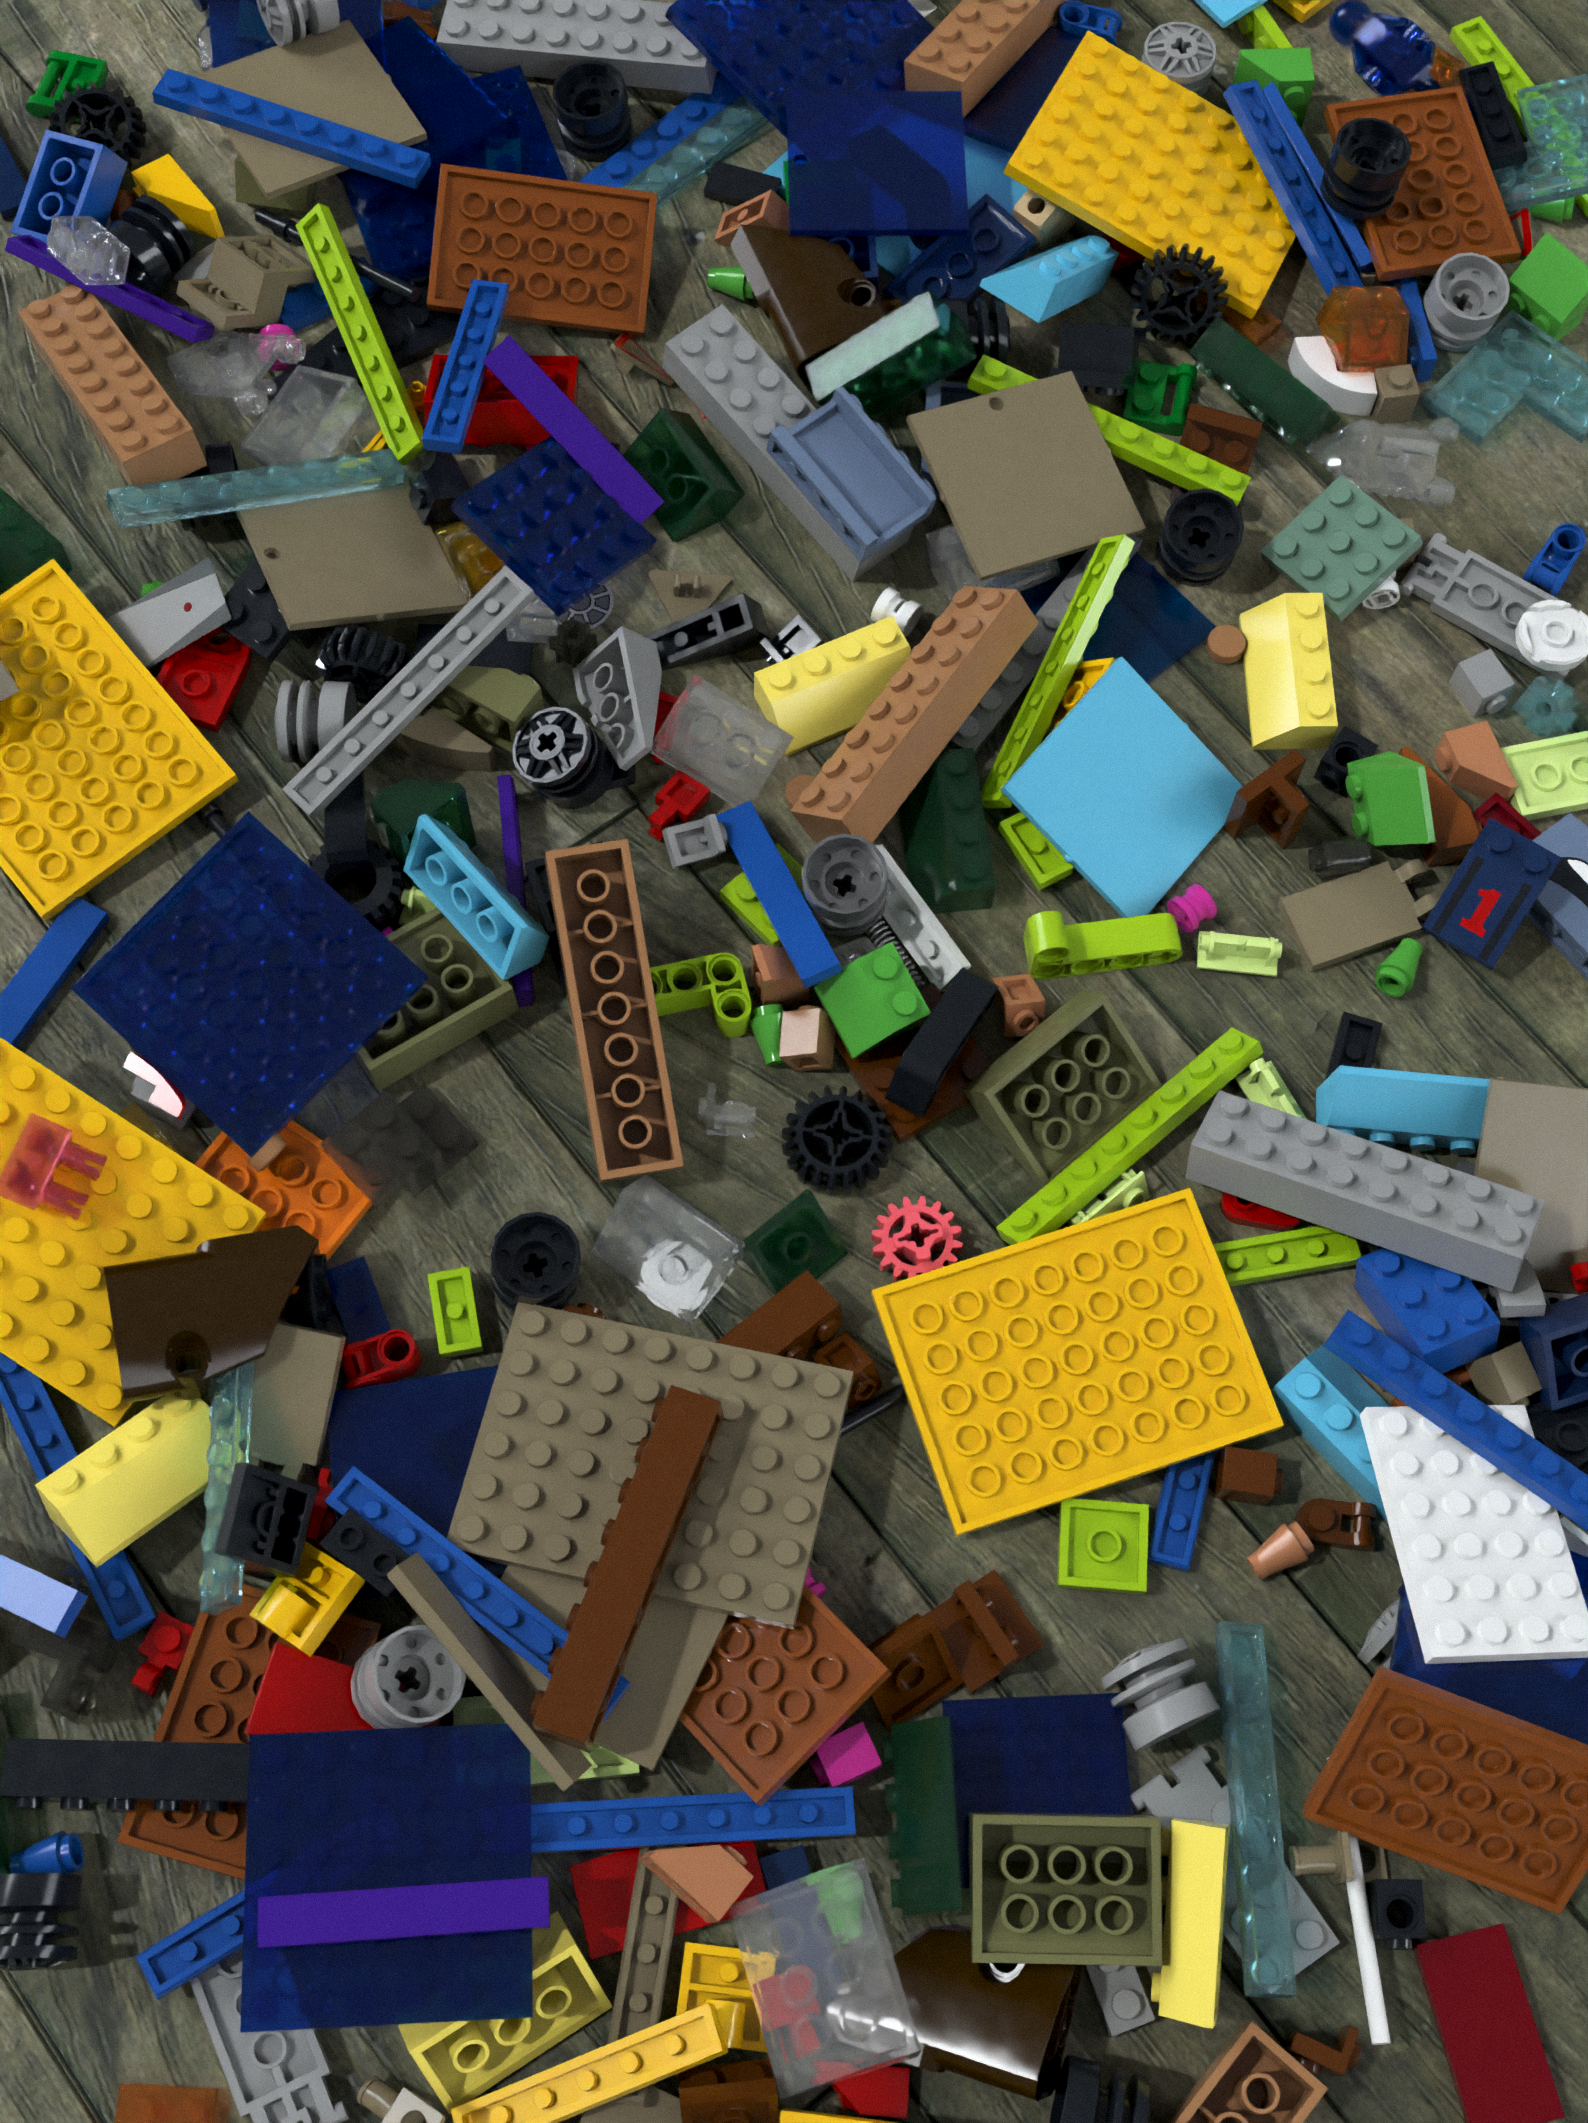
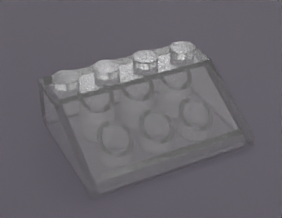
M864 1857L817 1871L731 1905L729 1908L730 1917L772 2071L776 2079L780 2100L919 2056L921 2047Z

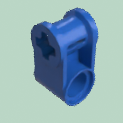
M1069 0L1064 2L1059 8L1054 39L1059 46L1076 50L1089 30L1117 47L1116 34L1122 27L1123 18L1116 10L1111 8H1101L1084 4L1077 0ZM1106 19H1109L1108 27H1104Z
M1564 523L1554 529L1542 550L1532 560L1522 579L1537 584L1550 591V595L1556 597L1568 579L1573 566L1585 546L1586 534L1583 529L1572 523Z

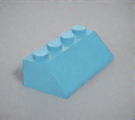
M1089 235L1049 248L982 279L979 286L1040 323L1103 291L1119 252L1109 247L1110 243L1106 239L1096 235Z
M427 814L419 816L403 871L503 981L540 963L550 938L543 926L528 914L520 905L518 899L505 889L495 878L493 872L483 865L471 852L468 845L447 825Z
M1340 1065L1316 1089V1123L1387 1147H1392L1397 1143L1408 1144L1410 1149L1415 1151L1434 1150L1435 1147L1450 1148V1152L1453 1154H1473L1479 1146L1489 1079Z
M1321 1345L1305 1357L1271 1390L1279 1413L1367 1503L1376 1505V1512L1388 1523L1359 1415L1365 1407L1390 1406L1348 1363Z

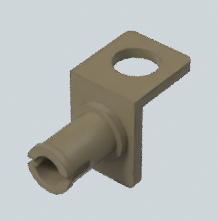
M1340 1831L1329 1838V1845L1289 1847V1863L1293 1876L1332 1873L1335 1885H1346L1347 1882L1354 1879L1347 1831ZM1358 1838L1359 1846L1368 1848L1373 1853L1375 1859L1372 1870L1368 1873H1363L1365 1883L1374 1879H1388L1384 1848Z
M372 2076L365 2081L357 2096V2102L383 2120L381 2123H423L424 2120H426V2123L445 2122V2116L433 2108V2102L405 2087L398 2093L383 2083L377 2076Z

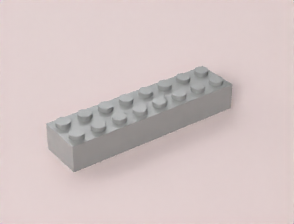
M447 0L436 43L446 69L557 79L559 74L571 65L583 61H601L617 69L621 73L626 86L711 94L723 46L724 28L719 7L643 0Z
M723 304L665 343L662 367L852 582L908 542L913 527L860 563L766 451L772 430L781 424L788 430L817 409Z
M1220 1090L1190 1145L1185 1179L1509 1292L1513 1291L1545 1202L1544 1199Z

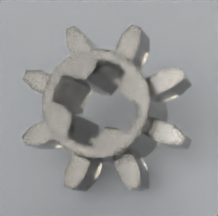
M570 617V620L562 624L556 623V636L549 637L550 649L556 650V661L558 663L565 661L571 664L573 668L591 653V649L597 648V635L591 634L590 623L586 622L583 624L575 620L574 617Z

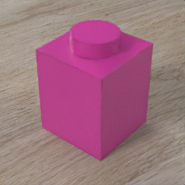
M863 1722L829 1737L813 1753L815 1757L808 1760L818 1784L821 1786L827 1783L829 1788L845 1787L880 1770L882 1766L880 1757Z

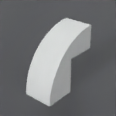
M1331 336L1295 337L1288 357V364L1299 386L1315 401L1332 410L1349 415L1370 416L1378 394L1374 371H1337Z

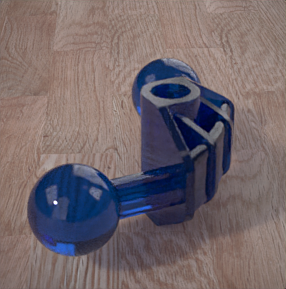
M1345 0L1334 8L1329 19L1331 35L1340 44L1351 46L1355 73L1379 97L1402 94L1411 88L1416 92L1442 88L1428 72L1433 64L1436 44L1412 20L1385 13H1372L1369 6L1361 0ZM1464 93V95H1465V97H1466V100H1467V103H1468V106H1469V109H1470V111H1471V105H1470L1469 98H1468V96Z

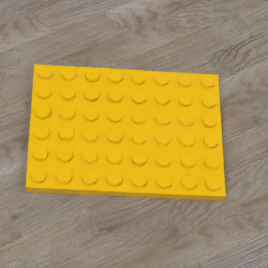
M1089 30L1086 32L1003 171L1005 175L1146 258L1153 260V253L1157 249H1160L1166 255V249L1172 243L1176 247L1177 253H1180L1183 244L1186 243L1189 244V253L1194 254L1198 247H1202V259L1206 260L1208 256L1214 255L1215 261L1212 268L1223 266L1224 272L1219 279H1225L1229 282L1228 288L1223 291L1229 295V301L1226 305L1251 320L1258 311L1296 237L1235 117L1198 96L1195 92L1168 79L1166 75L1144 64L1134 56L1129 55ZM1178 269L1184 276H1195L1189 271ZM1203 287L1202 289H1200V290H1202V291H1204V292L1207 293V290H1206L1205 287Z
M54 558L0 595V658L20 690L0 702V867L41 918L47 922L62 911L67 904L77 897L84 895L239 780L233 770Z
M0 1037V1352L113 1427L118 1428L135 1402L125 1404L104 1267L195 1252L201 1243L211 1239L256 1232L268 1214Z
M1191 1188L871 1290L873 1302L955 1537L1225 1448V1446H1231L1279 1430L1284 1426Z

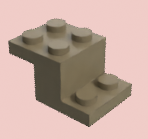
M272 235L216 238L207 278L179 280L176 294L189 303L191 309L202 313L213 321V325L220 330L234 331L236 328L246 327L260 329L262 326L279 323L288 286L297 287L303 283H315L316 273L312 264Z

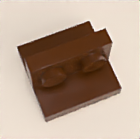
M1191 403L1179 444L1238 472L1247 474L1263 422Z
M1296 748L1236 792L1223 827L1233 839L1257 822L1282 850L1295 841L1310 805L1306 801L1303 792L1296 787L1306 761Z
M995 1569L973 1584L970 1580L964 1582L954 1589L951 1598L928 1612L937 1623L963 1681L962 1685L969 1695L1045 1645Z
M918 1613L866 1646L892 1673L869 1697L880 1721L889 1732L963 1683L937 1623L928 1613L922 1617Z
M773 2058L698 2066L679 2073L682 2123H780Z

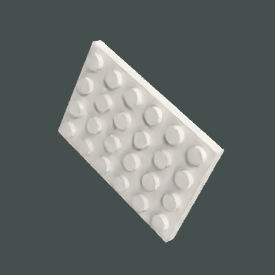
M1487 1405L1535 1438L1525 1405ZM1365 1407L1359 1416L1425 1664L1588 1658V1610L1557 1509L1411 1407Z

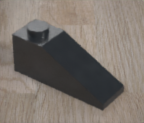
M744 593L644 635V637L656 642L662 671L739 653L760 644L759 640L763 636L771 639L761 604Z

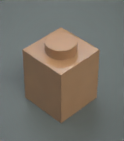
M811 1005L801 1006L798 1010L783 1012L779 1057L795 1072L833 1068L836 1029L829 1016L821 1008Z

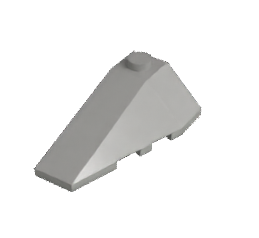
M621 626L572 670L579 702L583 707L589 709L592 714L590 720L593 725L603 732L605 736L604 743L619 768L627 771L652 750L662 668L656 642Z

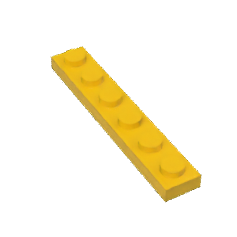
M706 2003L451 2109L453 2122L559 2123L727 2054L729 2052L715 2005Z

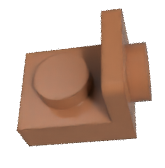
M1030 974L992 978V983L999 986L995 1000L1003 1012L1002 1033L1004 1037L1026 1036L1044 1021L1046 1000Z

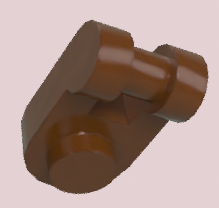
M1317 1498L1305 1502L1296 1513L1294 1521L1301 1526L1314 1545L1356 1551L1374 1550L1375 1536L1371 1534V1521L1376 1520L1375 1504ZM1342 1518L1354 1520L1353 1532L1341 1531Z

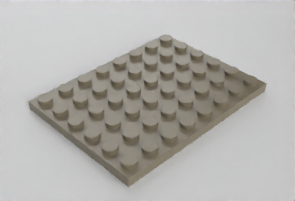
M518 1302L447 1539L472 1558L584 1582L590 1563L593 1560L599 1561L605 1547L601 1545L604 1528L609 1519L616 1520L622 1504L618 1503V1496L622 1484L627 1477L633 1478L639 1464L635 1462L638 1445L643 1437H650L655 1425L651 1421L655 1404L660 1396L666 1398L670 1386L674 1385L720 1401L724 1417L652 1598L794 1630L854 1379V1371Z

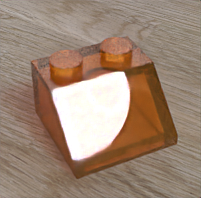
M1334 286L1315 320L1340 371L1375 372L1376 368L1406 365L1409 311L1397 288L1387 286Z

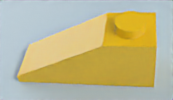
M169 154L131 172L136 187L132 188L136 199L142 195L153 197L176 214L188 230L214 239L225 237L215 207Z

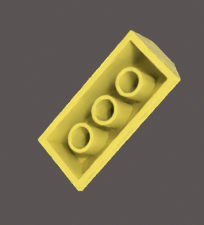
M1284 593L1241 613L1239 616L1240 631L1246 639L1242 655L1252 750L1329 749L1338 727L1323 593Z
M890 616L754 672V697L787 757L854 729L866 713L868 706L878 698L888 685L891 676L898 672L909 658L911 648L894 617Z
M168 1393L41 1480L35 1487L49 1517L98 1568L235 1469L236 1463H244L245 1460L210 1407L201 1398L185 1400L179 1398L174 1393Z
M1173 1818L1171 1820V1828L1163 1827L1161 1836V1856L1169 1857L1168 1876L1161 1875L1162 1905H1166L1165 1924H1162L1161 1973L1153 1972L1151 2002L1159 2003V2016L1213 2029L1218 2019L1230 1824Z
M557 1911L550 1916V1928L529 1929L394 2018L410 2055L448 2113L451 2114V2109L473 2100L613 2006Z

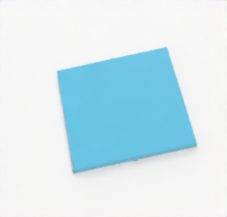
M1121 656L1113 662L1000 790L1064 856L1065 861L1071 863L1122 918L1149 914L1223 827L1236 792L1243 786L1189 729L1188 724L1183 722Z

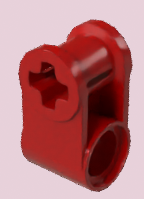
M395 1329L364 1341L345 1345L341 1365L347 1380L345 1385L346 1395L357 1396L369 1393L382 1385L414 1374L421 1365L422 1354L412 1336L404 1330ZM403 1345L409 1347L408 1355L401 1361L390 1360L391 1352L396 1347Z

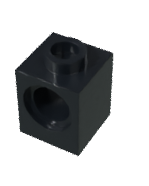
M1344 726L1322 757L1314 778L1320 781L1326 789L1347 797L1349 794L1345 781L1346 777L1349 776L1348 767H1344L1338 762L1347 764L1374 756L1379 745Z
M1374 1879L1365 1883L1374 1941H1384L1385 1950H1412V1941L1426 1938L1422 1880ZM1390 1902L1400 1905L1404 1910L1405 1923L1401 1928L1393 1926L1388 1921L1386 1910Z

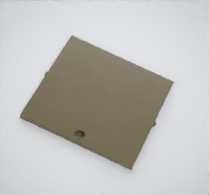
M349 19L340 22L339 27L335 30L317 36L310 33L302 41L297 42L293 39L289 45L283 47L277 45L193 76L408 147L427 140V132L392 83L391 76L385 73ZM219 125L225 133L226 141L232 144L267 200L351 169L350 167Z
M1072 371L911 414L906 419L939 491L940 501L944 503L979 581L1097 547L1101 538L1122 534L1131 537L1144 533L1146 530L1144 522L1111 455V449L1107 446Z
M404 473L315 479L228 488L227 495L289 631L459 612L468 603L430 524L423 525L416 510L411 506L409 498L411 486Z
M1490 1077L1474 1176L1545 1200L1525 1258L1532 1265L1541 1289L1552 1290L1557 1293H1576L1571 1283V1277L1573 1276L1569 1266L1588 1262V1088ZM1469 1278L1470 1281L1480 1282V1281L1474 1280V1279H1472V1278Z
M511 1565L507 1566L500 1579L505 1585L569 1634L570 1631L566 1630L567 1619L575 1603L581 1605L587 1591V1588L583 1586L584 1582ZM651 1598L621 1673L632 1685L605 1721H602L594 1743L653 1772L729 1615ZM477 1623L479 1628L535 1696L539 1690L546 1691L550 1681L546 1676ZM466 1674V1679L472 1681Z

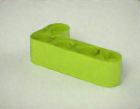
M1043 911L1028 918L1023 935L1029 972L1033 979L1038 980L1166 964L1176 961L1183 955L1175 916L1170 913L1064 925L1062 913L1059 911Z
M727 952L716 953L650 968L658 1016L711 1005L716 1026L724 1036L730 1038L740 1037L749 1030L751 998L742 964L735 955ZM721 973H728L733 976L729 981H719L715 977ZM682 981L694 984L688 990H681L676 987ZM729 1009H738L743 1014L739 1017L731 1018L726 1016L724 1012Z

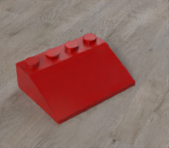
M448 355L433 356L423 400L425 427ZM530 356L577 407L579 356ZM487 368L464 444H474L477 447L510 444L517 448H523L531 444L560 446Z

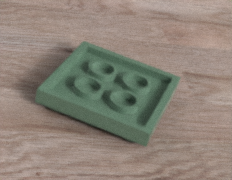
M1340 475L1260 551V554L1267 564L1303 593H1323L1325 611L1339 622H1342L1420 548L1423 542L1419 534L1343 475Z

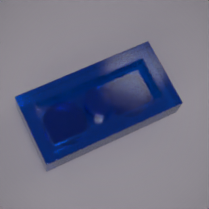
M364 1256L328 1269L327 1282L350 1343L364 1341L392 1330Z

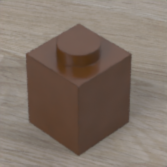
M1225 1446L1218 1457L1214 1498L1267 1506L1274 1497V1494L1279 1495L1282 1488L1283 1469L1277 1468L1278 1454Z

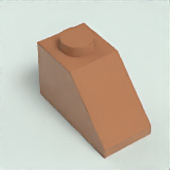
M771 189L724 212L714 241L719 245L731 247L730 244L740 224L796 232L800 215Z
M1488 721L1444 732L1435 750V761L1438 768L1445 772L1449 783L1485 800H1488L1497 792L1509 802L1518 785Z
M765 944L751 946V981L760 1006L781 1004L784 1009L809 1001L810 987L805 989L783 947Z
M720 1845L652 1850L644 1852L638 1859L706 1923L719 1922L754 1877L744 1868L747 1864L745 1858L729 1845H725L724 1848Z

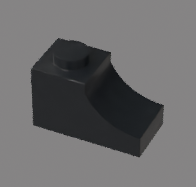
M428 450L420 466L422 471L419 472L414 486L410 490L411 506L416 510L423 525L462 522L473 501L474 495L452 453Z

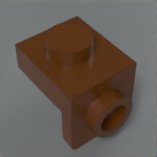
M1348 2025L1341 2027L1334 2049L1299 2032L1287 2034L1283 2049L1313 2076L1318 2077L1321 2070L1333 2076H1343L1346 2069L1352 2071L1355 2067L1362 2045L1356 2041L1359 2029Z

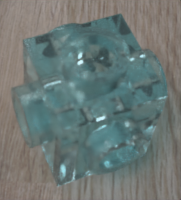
M1547 675L1535 678L1512 708L1525 718L1524 725L1533 733L1539 736L1543 734L1551 736L1559 731L1564 734L1569 730L1579 717L1575 711L1582 703L1574 697L1577 692L1569 684L1560 679L1555 682Z

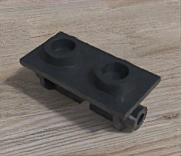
M319 1244L309 1258L295 1285L300 1286L301 1293L290 1295L286 1303L287 1323L308 1328L309 1325L313 1324V1329L322 1331L326 1328V1322L331 1321L332 1310L329 1296L323 1295L322 1279H327L328 1265L326 1255L320 1254Z
M350 1508L319 1543L386 1598L389 1597L394 1589L397 1590L388 1579L387 1574L396 1565L410 1557Z

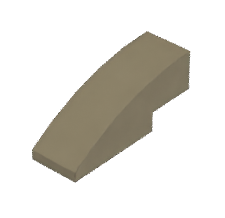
M433 706L423 717L418 714L389 743L398 750L414 757L446 767L492 772L496 768L492 746Z

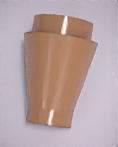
M1294 1521L1288 1526L1283 1523L1246 1559L1257 1577L1263 1580L1269 1575L1308 1561L1307 1556L1314 1552L1315 1548L1301 1526Z

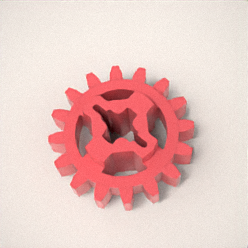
M920 1196L918 1204L912 1205L908 1197H903L902 1208L898 1209L894 1204L890 1203L887 1207L888 1217L878 1215L876 1225L879 1229L872 1230L871 1241L878 1244L873 1247L872 1256L874 1258L883 1257L879 1270L884 1272L891 1268L894 1271L892 1277L894 1283L899 1281L902 1276L911 1278L957 1263L958 1259L953 1254H959L962 1250L963 1243L955 1240L961 1235V1226L950 1227L954 1214L952 1211L944 1215L940 1214L941 1202L937 1201L932 1207L926 1206L925 1196ZM902 1221V1230L899 1233L893 1234L892 1238H889L892 1229ZM917 1237L918 1242H924L923 1246L917 1247L914 1241H910V1238ZM944 1246L942 1254L932 1262V1252L940 1250V1247ZM899 1259H903L904 1261H906V1262H908V1263H910V1264H912V1265L906 1264V1263L902 1262V1261L899 1260Z

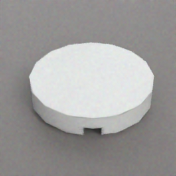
M1548 599L1534 603L1522 615L1515 629L1516 644L1521 654L1532 665L1546 671L1562 672L1573 669L1582 663L1588 655V616L1581 610L1578 613L1575 609L1570 608L1572 604L1561 600Z

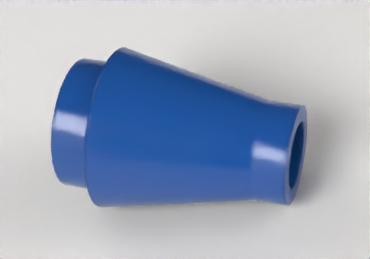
M60 1831L21 1851L11 1853L9 1858L11 1874H73L74 1871L81 1870L83 1867L84 1851L82 1842L76 1833L67 1834L65 1831Z

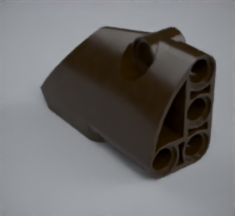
M740 224L730 245L758 303L767 318L771 320L797 375L809 392L813 394L824 393L898 349L902 339L884 301L875 286L867 280L840 245L793 231Z
M298 1225L211 1239L201 1243L195 1252L104 1267L125 1404L164 1397L168 1393H174L179 1398L185 1400L200 1398L207 1393L212 1379L264 1356L284 1307L304 1267L319 1244V1240ZM188 1369L197 1370L196 1373L191 1375L182 1374L183 1371Z
M931 1929L860 1980L824 2010L836 2040L925 2070L940 2073L947 2070L1039 2101L1053 2093L1058 2081L1082 1977L1083 1965L1018 1963L1014 1970H1010L1004 1963H972L971 1932Z

